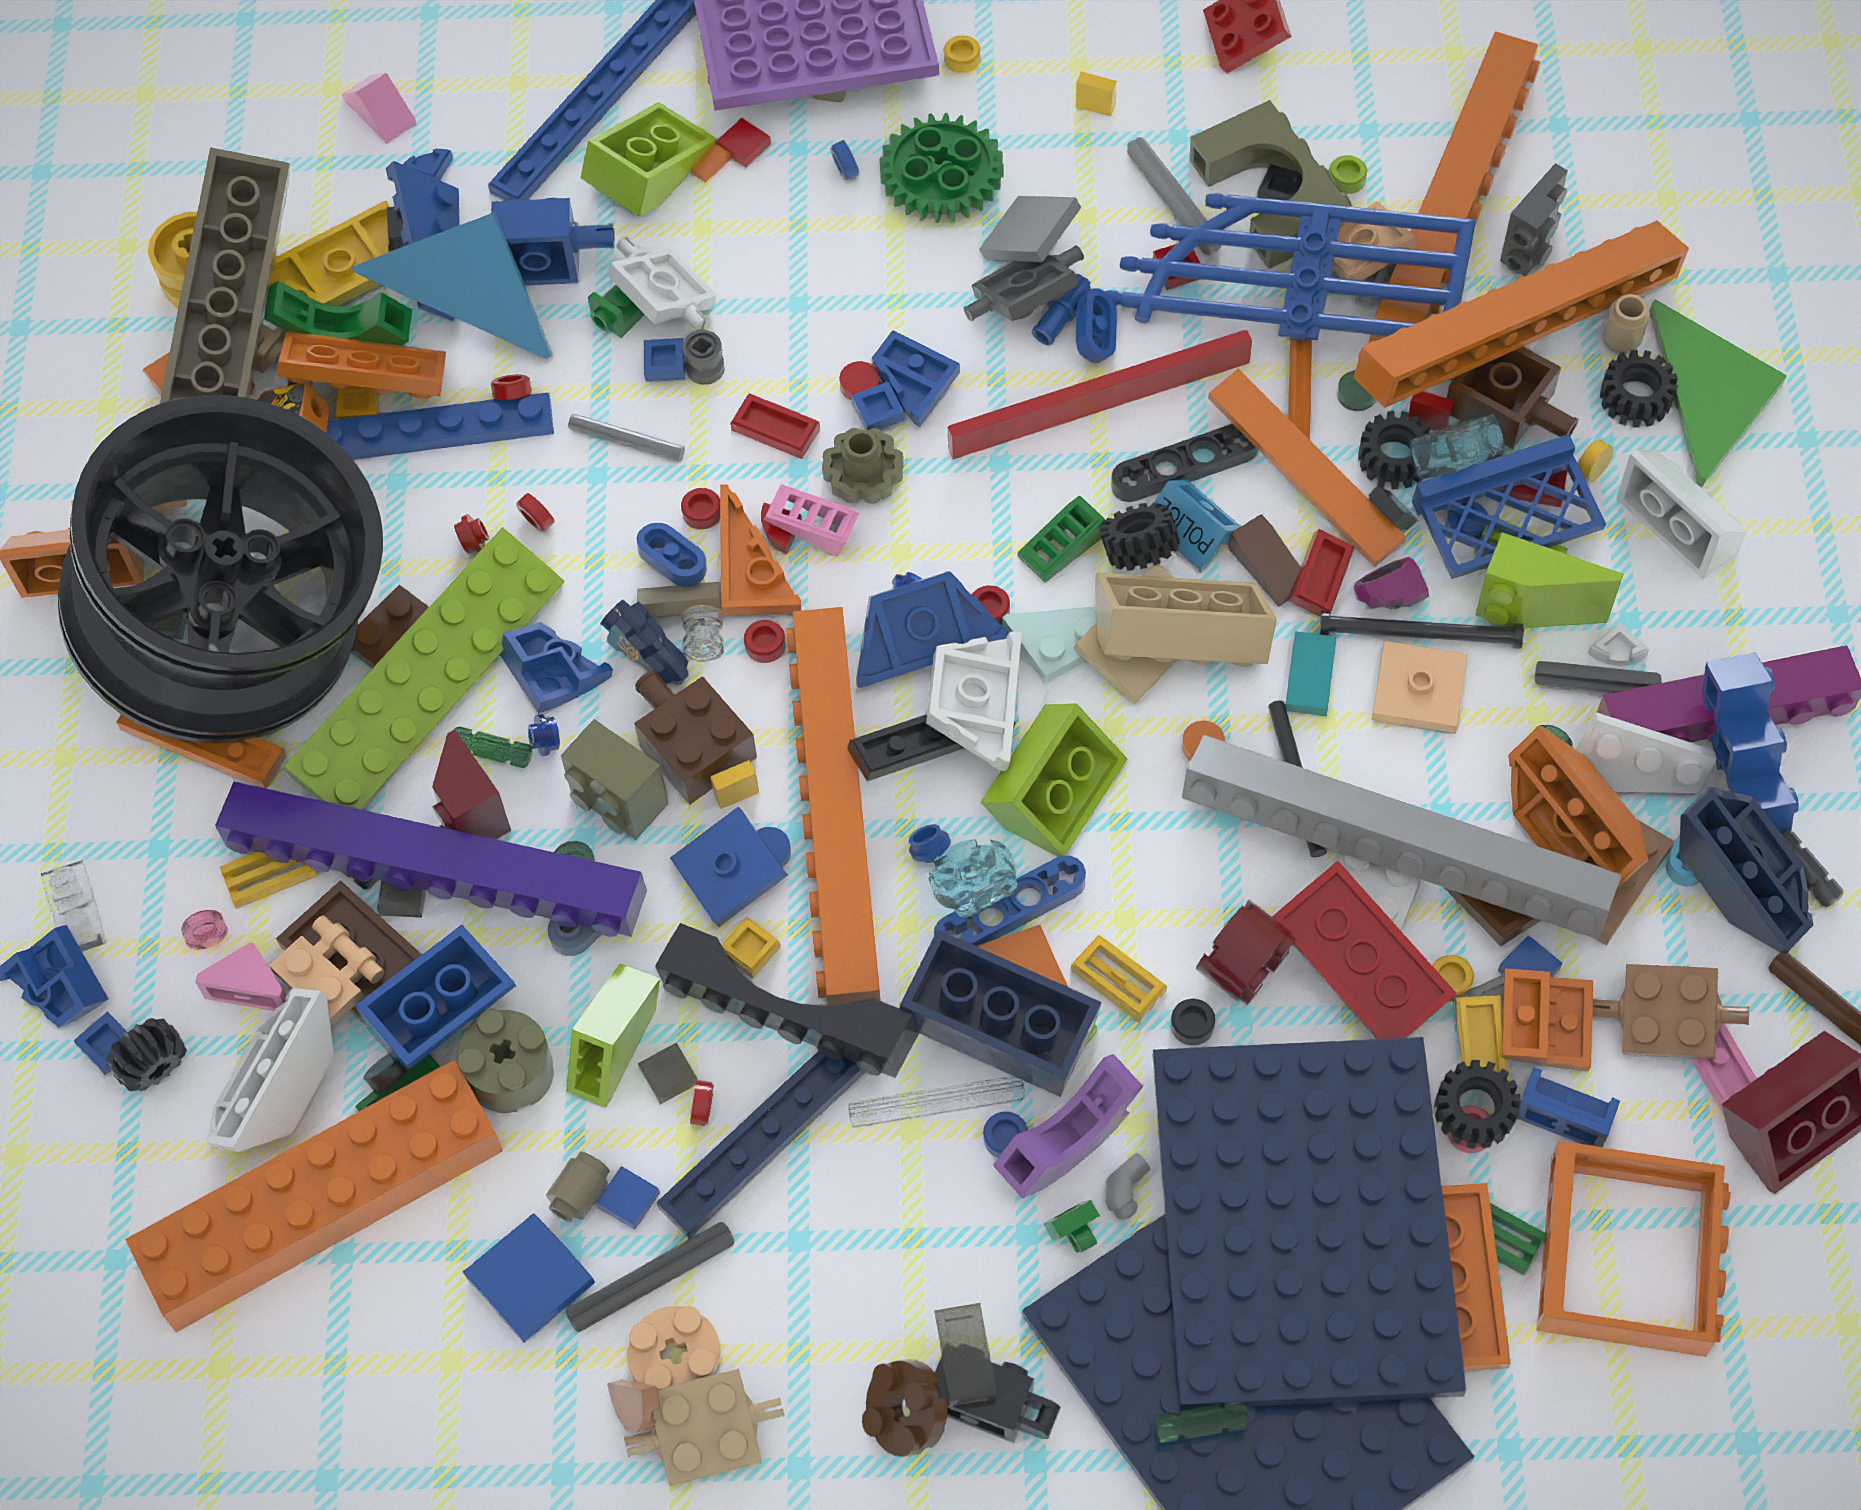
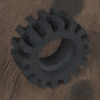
M1630 350L1628 358L1623 352L1618 355L1616 361L1614 359L1611 360L1605 371L1600 389V398H1603L1601 405L1603 409L1610 408L1608 412L1609 417L1614 419L1619 415L1621 416L1620 424L1625 426L1627 420L1633 421L1632 428H1640L1642 421L1645 422L1646 427L1653 426L1655 419L1660 422L1664 419L1665 414L1669 413L1678 385L1676 383L1678 377L1677 373L1672 374L1674 367L1670 362L1662 366L1664 357L1659 354L1654 360L1650 358L1651 351L1645 350L1643 356H1638V350ZM1630 381L1642 382L1648 385L1654 393L1650 396H1636L1628 392L1623 384Z
M1387 411L1386 419L1380 413L1374 417L1373 423L1369 420L1365 425V431H1362L1358 460H1360L1361 471L1367 470L1366 478L1370 481L1378 477L1377 485L1384 488L1387 481L1391 482V489L1398 490L1400 482H1403L1406 489L1412 487L1413 479L1416 483H1419L1423 480L1424 474L1427 475L1434 451V435H1429L1430 427L1427 423L1419 427L1421 418L1416 415L1412 420H1408V412L1401 411V416L1395 417L1394 411ZM1388 442H1398L1409 447L1412 453L1405 458H1393L1383 453L1381 446Z
M1142 503L1136 509H1133V506L1126 507L1127 512L1117 511L1113 514L1114 519L1107 518L1104 521L1105 525L1100 527V535L1108 561L1111 566L1115 565L1116 569L1122 570L1125 566L1127 571H1133L1136 566H1139L1141 570L1147 568V564L1151 562L1155 566L1161 563L1160 558L1168 559L1171 557V551L1176 552L1179 548L1178 544H1180L1171 510H1168L1166 505L1159 506V503H1152L1149 507H1147L1146 503Z
M1472 1060L1470 1066L1466 1067L1465 1062L1457 1064L1454 1072L1450 1069L1445 1074L1434 1102V1108H1437L1435 1119L1436 1122L1442 1121L1443 1124L1440 1130L1445 1136L1449 1132L1454 1135L1452 1142L1459 1145L1462 1139L1468 1142L1466 1148L1475 1149L1476 1144L1481 1143L1482 1149L1490 1148L1493 1141L1499 1144L1504 1140L1506 1134L1511 1132L1520 1111L1518 1107L1521 1103V1095L1515 1093L1518 1087L1515 1080L1508 1082L1509 1072L1504 1068L1498 1073L1493 1070L1495 1063L1488 1061L1486 1067L1480 1066V1060ZM1469 1090L1484 1091L1494 1102V1113L1485 1119H1473L1467 1116L1461 1109L1460 1097Z

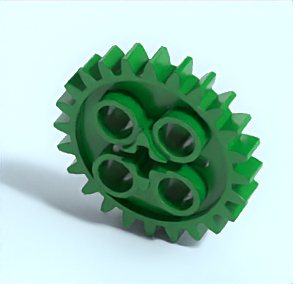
M945 112L942 119L936 121L934 115L929 113L928 122L922 123L920 119L915 117L913 118V128L901 124V136L892 133L889 135L890 145H883V157H879L880 182L885 186L886 197L893 196V205L895 207L905 204V214L907 216L918 210L920 221H923L928 214H933L935 223L940 222L942 215H947L951 222H955L956 213L961 212L968 219L970 218L971 207L983 211V200L993 202L994 190L1001 189V178H1004L1003 151L998 150L997 139H990V130L988 128L978 132L977 120L965 125L964 115L958 116L954 122L950 121L948 112Z

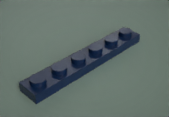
M818 1051L656 1202L658 1209L683 1234L691 1238L850 1088L865 1071L861 1070L856 1065V1062L843 1057L840 1060H834Z

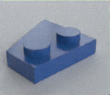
M895 330L890 332L871 358L872 365L877 369L881 380L884 383L889 382L901 407L918 427H921L960 374V363Z

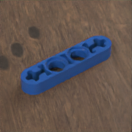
M1063 855L1056 857L944 916L934 927V935L937 929L943 932L952 930L955 935L962 933L961 940L975 946L998 939L1081 894L1085 888L1086 880L1084 864L1074 856ZM1064 871L1067 875L1074 874V883L1069 884L1065 879L1058 881L1059 872ZM1053 885V895H1049L1047 886ZM1032 888L1037 890L1042 898L1036 905L1025 906L1017 900L1018 893L1023 889ZM995 908L1002 912L1004 918L998 925L987 926L980 921L979 915L985 909ZM968 919L972 920V925L977 935L973 934L972 927L968 929Z

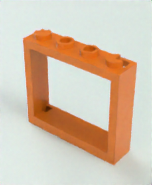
M1558 1141L1550 1160L1545 1221L1546 1235L1543 1245L1537 1331L1706 1357L1715 1342L1720 1343L1721 1328L1724 1326V1316L1717 1314V1300L1724 1296L1727 1278L1726 1270L1719 1269L1720 1253H1726L1729 1239V1228L1722 1225V1210H1728L1731 1198L1729 1183H1724L1725 1166ZM1574 1173L1701 1192L1693 1331L1563 1311Z

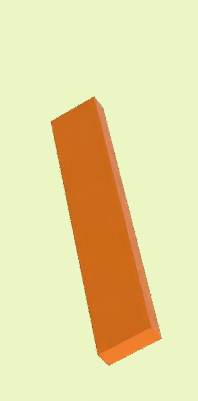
M1239 368L1208 393L1209 401L1374 567L1405 542L1406 536L1381 513Z

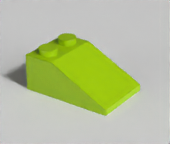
M658 101L588 140L580 179L594 187L598 192L605 194L622 205L627 211L640 217L662 204L692 172L691 167L715 143L717 144V138Z
M1502 533L1485 574L1475 615L1484 618L1493 625L1513 627L1514 623L1523 624L1524 628L1607 623L1624 573Z

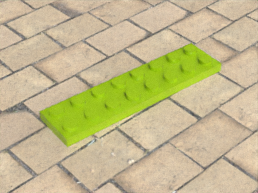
M502 527L288 760L282 770L317 800L362 809L504 650L502 647L503 633L525 627L564 584L565 580Z

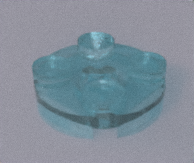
M976 839L965 840L950 846L943 854L936 857L934 860L935 869L932 874L929 872L928 877L935 899L944 907L954 909L956 915L971 917L978 913L980 909L995 904L1002 898L1015 893L1018 886L1016 881L1017 869L1011 851L1001 842L989 839L990 846L978 845ZM972 872L975 874V876L966 877V875Z

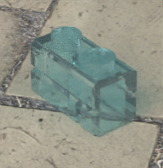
M1493 414L1456 422L1411 440L1410 444L1417 473L1422 480L1458 472L1500 455L1505 449L1502 431L1498 426L1497 418Z

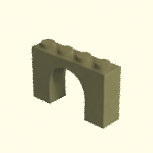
M1271 100L1190 136L1189 161L1208 187L1242 171L1253 168H1268L1270 164L1298 171L1302 175L1301 187L1289 199L1290 201L1352 207L1347 194L1337 189L1332 182L1328 169L1324 165L1318 164L1312 156L1306 140L1296 135L1291 128L1287 115L1282 111L1279 112ZM1258 214L1251 218L1249 232L1297 237L1301 218ZM1254 249L1268 269L1294 256V253Z

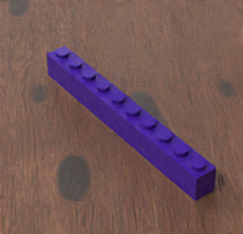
M235 781L232 783L215 824L225 846L240 854H248L250 851L262 852L270 859L280 863H288L291 859L306 863L310 868L320 872H329L332 869L346 872L350 877L360 881H369L372 878L386 881L392 887L400 890H410L412 887L428 891L431 895L440 899L449 900L452 897L465 899L473 905L484 909H491L493 906L509 909L512 913L524 918H533L534 915L550 918L556 924L572 928L576 925L593 928L597 933L608 937H615L617 934L632 937L647 893L641 871Z

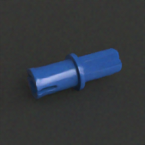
M1075 274L1079 285L1067 291L1062 298L1048 302L1049 308L1031 330L1035 339L1044 345H1052L1066 323L1076 318L1075 311L1078 299L1091 290V282L1088 278Z

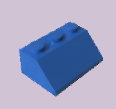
M461 924L356 1004L355 1007L366 1028L390 1055L397 1058L403 1066L410 1069L515 988L516 984Z

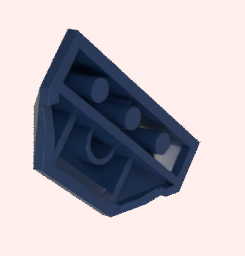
M1716 787L1707 788L1680 815L1679 855L1730 924L1778 952L1788 953L1814 925L1812 913L1808 912L1809 894L1804 865L1753 796L1725 791Z

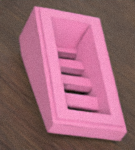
M780 484L764 520L838 556L849 538L859 513L838 503ZM787 500L794 503L789 516L781 513ZM802 508L809 511L804 521L797 519ZM816 516L823 518L820 527L813 525ZM832 523L839 526L836 533L829 530Z

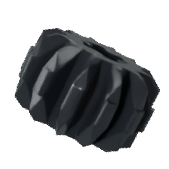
M150 1018L141 1025L135 1024L128 1033H123V1037L113 1043L112 1051L109 1052L106 1061L110 1066L113 1076L121 1085H124L129 1092L138 1090L141 1092L146 1091L153 1084L158 1085L162 1079L170 1076L172 1070L181 1065V1059L185 1056L187 1049L179 1032L172 1024L169 1025L164 1018Z

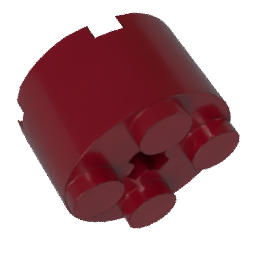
M1249 899L1245 907L1242 905L1214 939L1211 954L1207 956L1204 953L1195 969L1237 1002L1241 1000L1246 1005H1249L1263 987L1262 983L1270 974L1267 968L1274 973L1289 955V950L1297 939L1291 935L1292 931Z

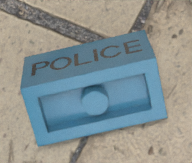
M1188 480L1168 481L1154 501V503H1159V506L1166 505L1168 510H1171L1180 539L1177 551L1199 570H1204L1220 546L1229 543L1230 534L1241 527L1239 523Z

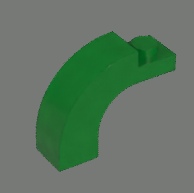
M278 280L268 288L264 320L284 331L403 346L409 342L413 309L383 292L358 305H327L305 296Z

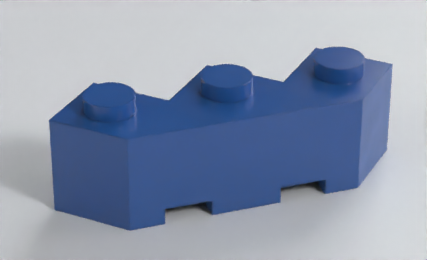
M1756 652L1707 661L1705 664L1702 696L1705 711L1713 709L1715 714L1714 720L1717 731L1714 734H1710L1717 758V770H1723L1726 774L1727 785L1730 791L1753 796L1780 834L1788 830L1792 831L1794 813H1797L1799 810V801L1795 790L1792 787L1788 788L1779 772L1782 753H1785L1787 750V741L1783 730L1780 727L1776 728L1768 714L1770 693H1773L1775 690L1773 673L1770 668L1763 666Z

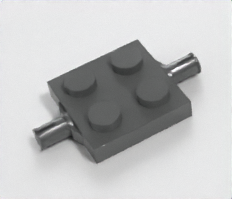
M1074 245L1059 255H1047L1043 262L1013 261L971 284L975 298L978 300L963 307L966 317L972 322L989 311H996L1013 322L1030 316L1034 309L1049 301L1062 298L1067 291L1079 285L1075 272L1068 267L1084 260L1081 248Z

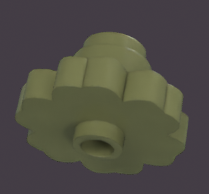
M851 428L845 433L837 434L834 437V447L823 451V479L831 483L832 494L842 498L847 503L852 504L862 498L869 504H875L881 499L891 496L892 484L899 483L903 479V453L894 448V439L891 435L883 434L877 428H872L868 431Z

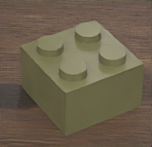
M595 719L560 755L565 770L564 777L569 784L571 792L569 794L570 798L581 809L585 811L592 809L600 814L603 822L617 834L621 835L625 832L637 840L669 804L661 765Z

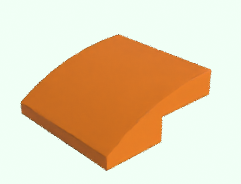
M1505 968L1501 1057L1541 1066L1589 1071L1592 1059L1593 980L1550 977V972Z

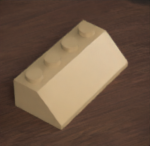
M1096 573V637L1104 655H1109L1119 660H1127L1133 656L1149 657L1158 662L1184 659L1202 665L1211 664L1213 661L1231 662L1240 667H1250L1253 664L1268 665L1277 618L1257 583Z

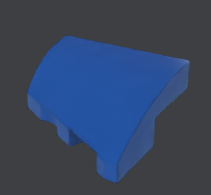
M542 622L503 633L502 647L504 650L500 656L538 714L574 700L612 677L613 669L610 664L605 661L600 666L581 655L582 647L572 641L560 638L555 630Z
M67 924L52 929L29 949L16 952L0 965V981L12 980L24 990L21 998L31 1006L39 1007L45 1017L58 1028L74 1022L109 1000Z

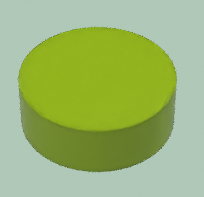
M1342 155L1331 162L1329 173L1332 182L1340 192L1353 194L1365 186L1368 169L1360 158L1353 155Z

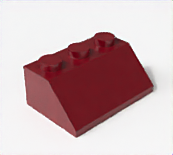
M1825 1030L1721 1104L1729 1137L1771 1193L1776 1194L1861 1132V1053Z

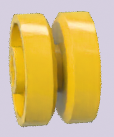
M187 211L170 217L156 228L149 239L147 253L165 298L175 308L179 307L197 211Z

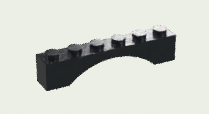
M679 923L655 965L663 982V988L670 994L682 999L686 998L687 995L698 999L706 1008L719 1014L728 1011L738 1015L744 1023L753 1028L762 1029L765 1026L773 1029L782 1038L793 1044L799 1045L803 1041L816 1046L817 1050L828 1058L840 1060L843 1057L856 1062V1065L861 1070L874 1076H879L883 1073L896 1078L919 1035L913 1013L875 998L851 1004L822 1006L801 1004L777 997L757 987L738 971L725 954L718 937Z

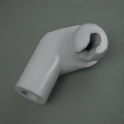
M1139 1153L1131 1156L1112 1172L1106 1180L1105 1203L1110 1211H1114L1115 1216L1121 1220H1126L1137 1212L1138 1204L1132 1198L1133 1185L1151 1170L1147 1161Z

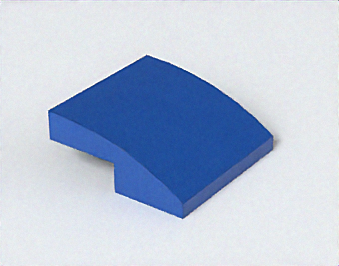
M535 1213L531 1214L462 1272L468 1282L494 1308L501 1320L523 1343L596 1283L583 1265Z

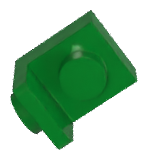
M616 284L603 297L595 292L588 296L590 317L594 324L603 331L610 330L620 338L645 315Z

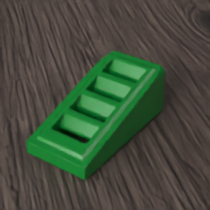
M1079 495L1068 503L1017 552V557L1045 583L1101 540L1100 527L1105 525L1104 521L1106 520ZM1066 529L1076 536L1074 540L1064 532ZM1053 539L1064 548L1061 552L1051 543ZM1042 549L1052 561L1048 564L1036 552Z

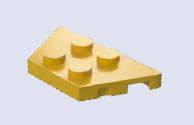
M387 200L276 256L270 285L279 280L317 302L332 306H341L381 285L354 273L352 266L392 251L388 239L387 207L390 206Z

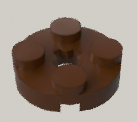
M916 1359L896 1360L878 1364L874 1368L866 1395V1410L862 1414L861 1422L865 1433L870 1437H875L877 1443L889 1454L897 1457L922 1454L926 1448H933L941 1439L947 1421V1403L945 1397H938V1391L934 1382L940 1381L936 1373L927 1364ZM904 1398L905 1406L910 1409L909 1416H905L903 1412Z

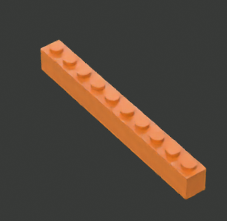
M1497 31L1494 32L1419 209V214L1476 219L1477 224L1483 206L1482 203L1478 202L1480 196L1488 197L1495 177L1494 174L1490 173L1492 167L1500 168L1506 151V146L1502 145L1504 138L1512 139L1518 122V117L1514 116L1515 111L1524 110L1530 89L1525 88L1527 82L1534 84L1541 66V61L1535 60L1538 43ZM1411 229L1410 232L1414 235L1418 247L1414 248V250L1454 254L1457 234ZM1396 264L1389 284L1443 289L1444 284L1448 285L1451 270ZM1382 299L1373 319L1419 323L1426 320L1432 314H1440L1442 305ZM1370 335L1369 342L1378 341L1386 336Z
M1658 220L1642 227H1635L1628 233L1614 239H1607L1598 246L1586 251H1579L1568 259L1556 264H1549L1540 271L1528 276H1521L1510 284L1498 289H1491L1486 294L1473 300L1461 302L1452 309L1438 315L1433 314L1422 322L1408 328L1403 327L1394 334L1378 341L1367 343L1359 352L1353 378L1386 408L1610 308L1612 303L1623 295L1634 294L1638 296L1678 278L1689 247Z
M843 607L793 611L794 627L786 628L788 653L796 652L797 664H789L791 689L800 690V700L792 701L794 725L803 726L804 738H796L798 764L806 763L807 775L799 776L801 801H809L810 813L802 814L804 839H813L814 852L806 853L808 878H816L817 891L809 892L811 918L820 917L821 931H812L815 958L823 957L824 971H816L818 998L827 997L828 1006L851 1004L870 998L881 1001L859 770L847 749L849 741L855 738Z

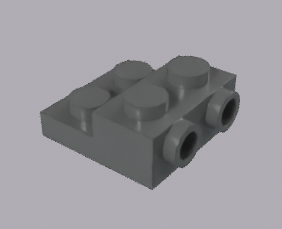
M1556 163L1553 164L1510 214L1500 262L1507 265L1513 272L1527 276L1535 265L1541 267L1547 261L1553 249V246L1550 245V240L1559 226L1562 215L1558 212V209L1568 191L1564 187L1568 170Z

